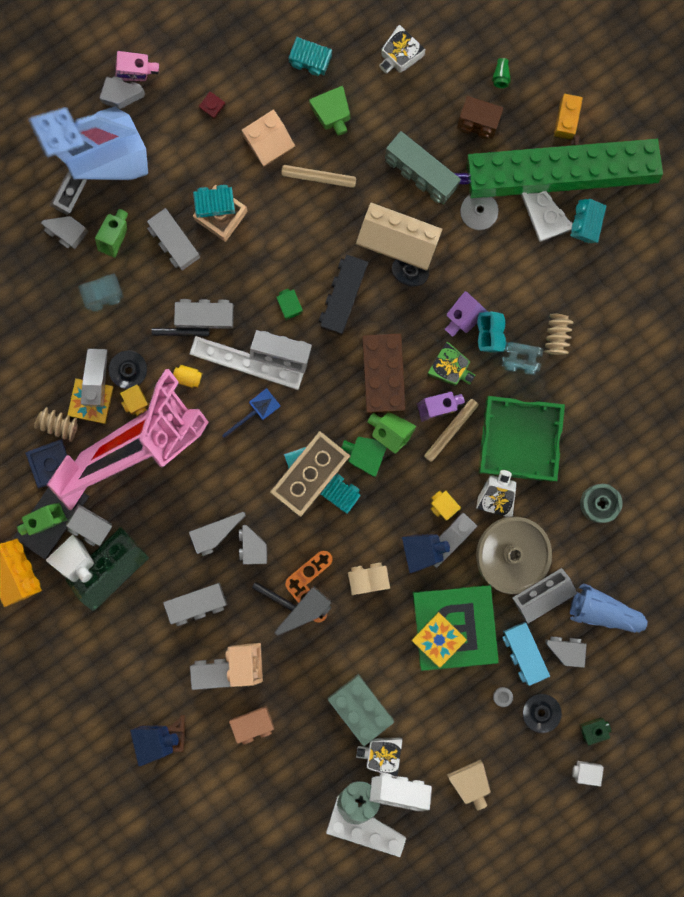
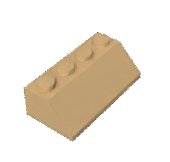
M370 203L356 245L427 271L442 228Z

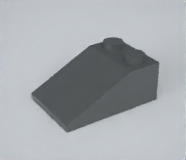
M313 586L276 629L275 634L280 635L315 620L320 615L324 617L331 609V600Z

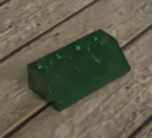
M120 527L90 556L94 564L88 570L92 574L89 581L83 583L80 579L76 582L68 578L65 580L77 598L94 612L149 557L138 543Z

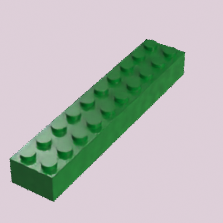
M658 139L468 154L466 163L469 176L470 199L520 195L522 193L532 194L544 191L556 192L659 183L663 175Z

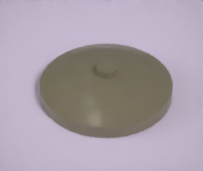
M517 516L499 519L484 531L479 540L476 551L477 566L481 576L491 587L504 593L519 594L543 580L547 575L552 561L550 540L545 531L537 523L529 519Z

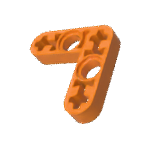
M328 551L318 552L286 580L287 590L298 603L301 601V596L310 590L307 584L332 563V556ZM321 554L323 556L328 555V564H320L319 567L322 569L318 571L317 567L311 562L315 560L317 563L320 560L319 556ZM306 566L314 568L315 573L312 577L304 575L303 570ZM290 579L294 581L298 579L299 588L301 589L304 586L306 590L296 596L297 589L289 587L291 584ZM327 614L323 618L319 617L313 621L322 622L326 619Z

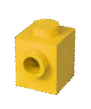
M138 384L120 393L124 400L121 403L125 411H130L132 415L136 414L139 416L146 412V408L150 406Z
M438 491L432 497L433 502L430 503L433 506L431 508L432 512L437 517L441 515L445 521L461 509L447 491L443 493Z

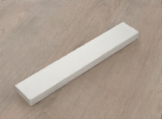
M195 336L190 351L192 356L299 390L304 375L301 372L249 359V353Z

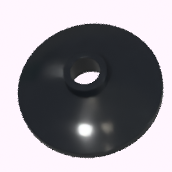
M397 259L393 262L392 273L400 283L407 286H420L428 280L429 269L426 271Z
M122 351L111 360L109 375L117 386L129 389L137 384L140 385L147 375V364L144 358L137 352ZM127 368H132L131 374L126 373Z
M537 694L529 698L525 703L523 718L531 730L538 733H547L554 730L560 723L562 716L561 707L552 696ZM540 709L545 711L543 716L538 715Z

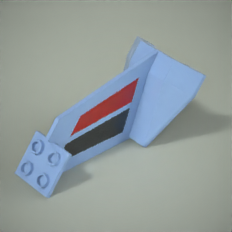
M116 107L98 111L93 116L77 120L75 124L67 108L36 116L29 120L47 157L54 154L67 165L73 179L133 180L148 174L146 147L130 115Z

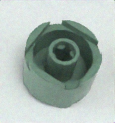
M598 484L589 487L583 492L580 500V507L584 516L596 523L614 520L620 513L623 505L620 493L608 484ZM600 499L601 501L605 502V505L602 506V509L601 506H598L597 502H599Z
M354 782L340 793L337 800V809L346 822L358 825L367 822L376 815L380 803L370 801V784ZM357 799L360 803H362L360 807H358V803L355 802Z

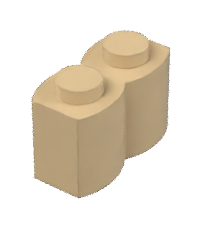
M382 563L370 564L371 568L363 569V566L352 567V572H348L351 594L356 595L390 589L387 567L382 566Z

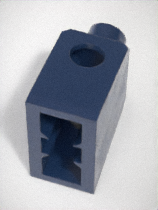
M438 534L402 537L410 573L443 562V553L450 551L448 541L440 542Z
M140 726L130 730L138 766L173 753L172 746L177 745L179 741L175 733L169 734L167 726Z

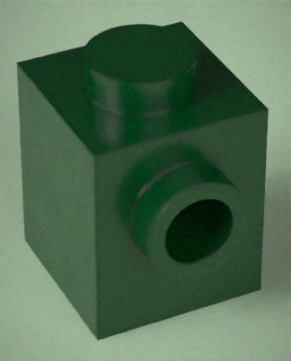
M603 718L579 724L587 745L610 739L609 733L611 728L608 721L605 722Z

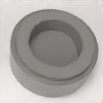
M500 687L495 690L493 700L498 706L507 707L513 701V694L508 688Z

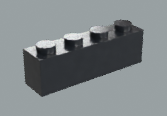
M347 254L345 259L341 258L338 265L340 270L339 276L334 277L331 285L334 288L332 295L328 294L325 305H328L326 312L321 313L318 321L321 323V329L343 335L368 265L367 261Z

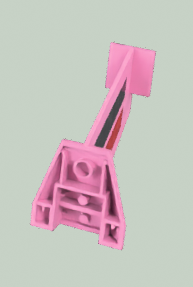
M169 369L164 371L156 384L149 410L81 452L75 462L70 456L65 457L47 486L68 510L74 508L88 486L151 456L160 467H163L201 436L209 422L199 409H187L174 392L179 382Z

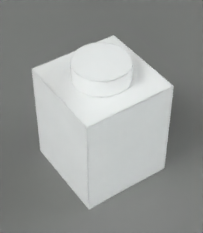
M577 761V766L574 765L572 776L575 777L577 783L601 786L603 766L596 763Z

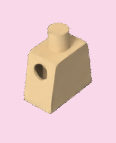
M481 760L447 774L465 804L473 801L477 810L487 807L483 796L490 793V788Z

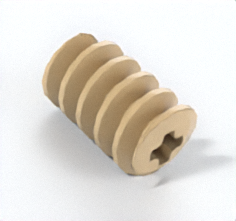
M550 314V318L553 320L549 321L548 324L553 328L547 330L551 335L547 336L546 340L551 343L545 344V347L549 349L544 351L545 353L553 355L569 353L564 350V347L570 346V344L565 342L566 339H571V336L566 334V332L572 331L571 328L567 327V325L573 324V321L568 319L569 316Z
M46 407L38 414L34 428L38 429L40 427L41 431L47 430L48 434H52L55 431L56 437L62 434V439L66 440L69 437V441L72 442L78 424L77 418L70 422L69 415L62 419L63 413L61 412L57 417L55 416V410L48 414V408Z

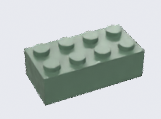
M402 131L386 148V162L391 167L400 169L401 174L406 179L410 180L411 178L416 182L415 185L423 192L426 190L431 194L430 198L436 203L444 205L458 188L461 179Z

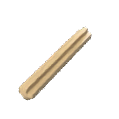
M283 165L282 176L352 188L356 184V177L288 165Z
M470 399L431 446L425 454L427 460L432 462L474 412L479 405L475 400Z

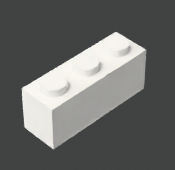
M381 773L378 777H372L370 801L415 811L430 810L432 786L424 785L423 781L414 780L409 782L408 778L396 777L395 779L392 778L391 774Z

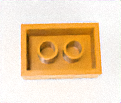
M18 539L0 544V599L3 606L6 607L42 591L40 582L35 577L32 565L27 560L24 548Z

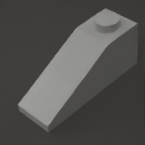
M105 349L87 350L81 404L84 406L104 407L107 350Z
M245 512L189 532L196 553H202V556L213 553V548L217 547L246 516Z
M461 513L439 537L440 542L448 541L450 545V551L443 553L444 560L477 527L464 513ZM442 562L435 564L434 566L437 568Z

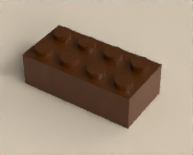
M401 334L364 335L362 342L366 414L405 412Z

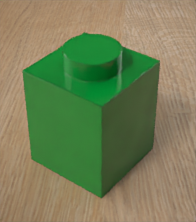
M286 289L279 292V296L276 298L285 320L303 314L302 307L294 290Z

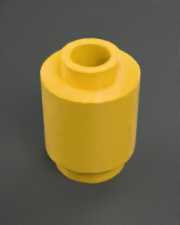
M180 365L179 368L176 367L173 374L179 382L178 384L191 388L199 387L202 373L198 372L197 369Z

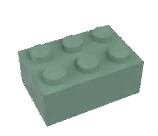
M359 674L328 697V701L363 746L394 723V719Z

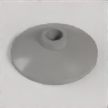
M469 195L461 205V218L468 227L474 230L487 229L494 224L498 217L497 203L492 197L470 199ZM477 207H482L483 212H477Z

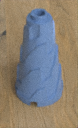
M582 584L579 589H582V592H577L573 597L570 614L574 615V617L572 616L570 619L575 622L618 628L633 633L644 631L647 627L648 621L643 613L629 608L607 594L592 588L590 585Z

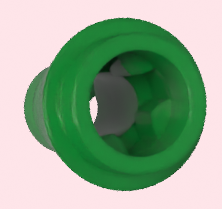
M506 58L497 60V66L492 78L493 85L497 88H507L511 82L509 60Z

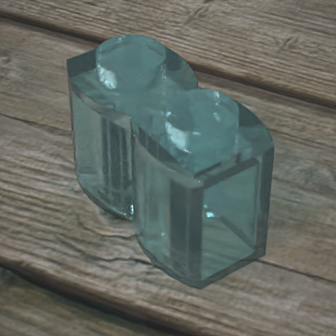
M115 274L78 286L86 309H91V311L102 309V305L106 303L110 305L117 304L124 297Z

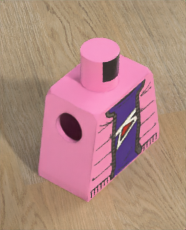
M117 51L116 77L123 79V81H146L147 74L158 75L159 63L148 62V55Z

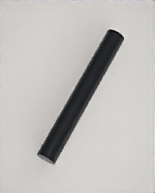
M152 328V336H209V328Z
M254 583L252 589L292 612L296 607L293 603L261 584Z

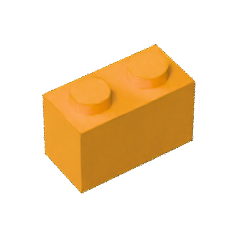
M569 94L563 95L554 131L555 137L573 139L576 134L583 97Z

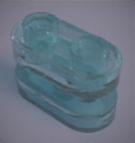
M506 342L505 351L510 352L509 358L503 357L502 366H505V370L516 372L517 369L524 370L525 374L530 375L540 372L541 364L536 362V357H542L543 348ZM517 354L528 355V361L517 359Z

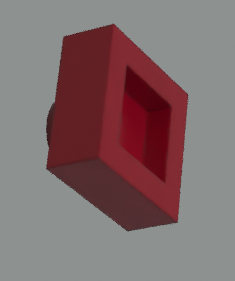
M209 92L199 105V108L215 119L225 106V102L212 92Z

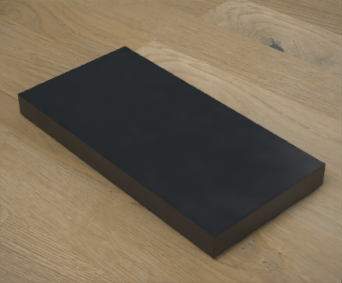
M48 487L32 512L47 505L60 503L68 521L78 504L84 506L90 496L83 492L74 508L68 510ZM67 521L33 535L28 533L21 535L18 531L14 538L46 560L68 529L66 526Z

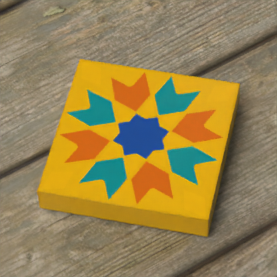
M75 379L68 415L106 424L114 387L105 385L104 407L84 406L81 404L83 380Z
M439 612L412 639L439 668L467 640Z

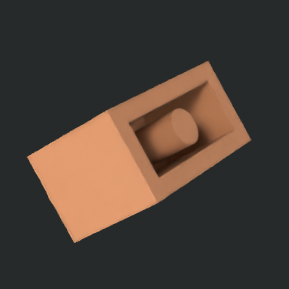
M267 706L235 717L229 721L237 744L242 742L243 745L254 741L253 737L260 735L263 738L271 735V731L275 728Z

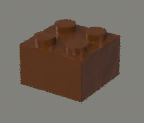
M467 96L457 128H460V131L464 133H476L483 139H493L504 107Z

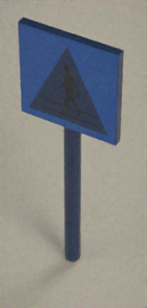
M267 388L249 401L254 411L222 435L223 438L256 413L264 420L281 407Z

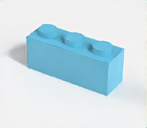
M525 622L503 631L505 636L502 639L505 646H510L513 654H510L514 665L518 664L521 670L518 674L522 683L526 682L530 686L550 677Z

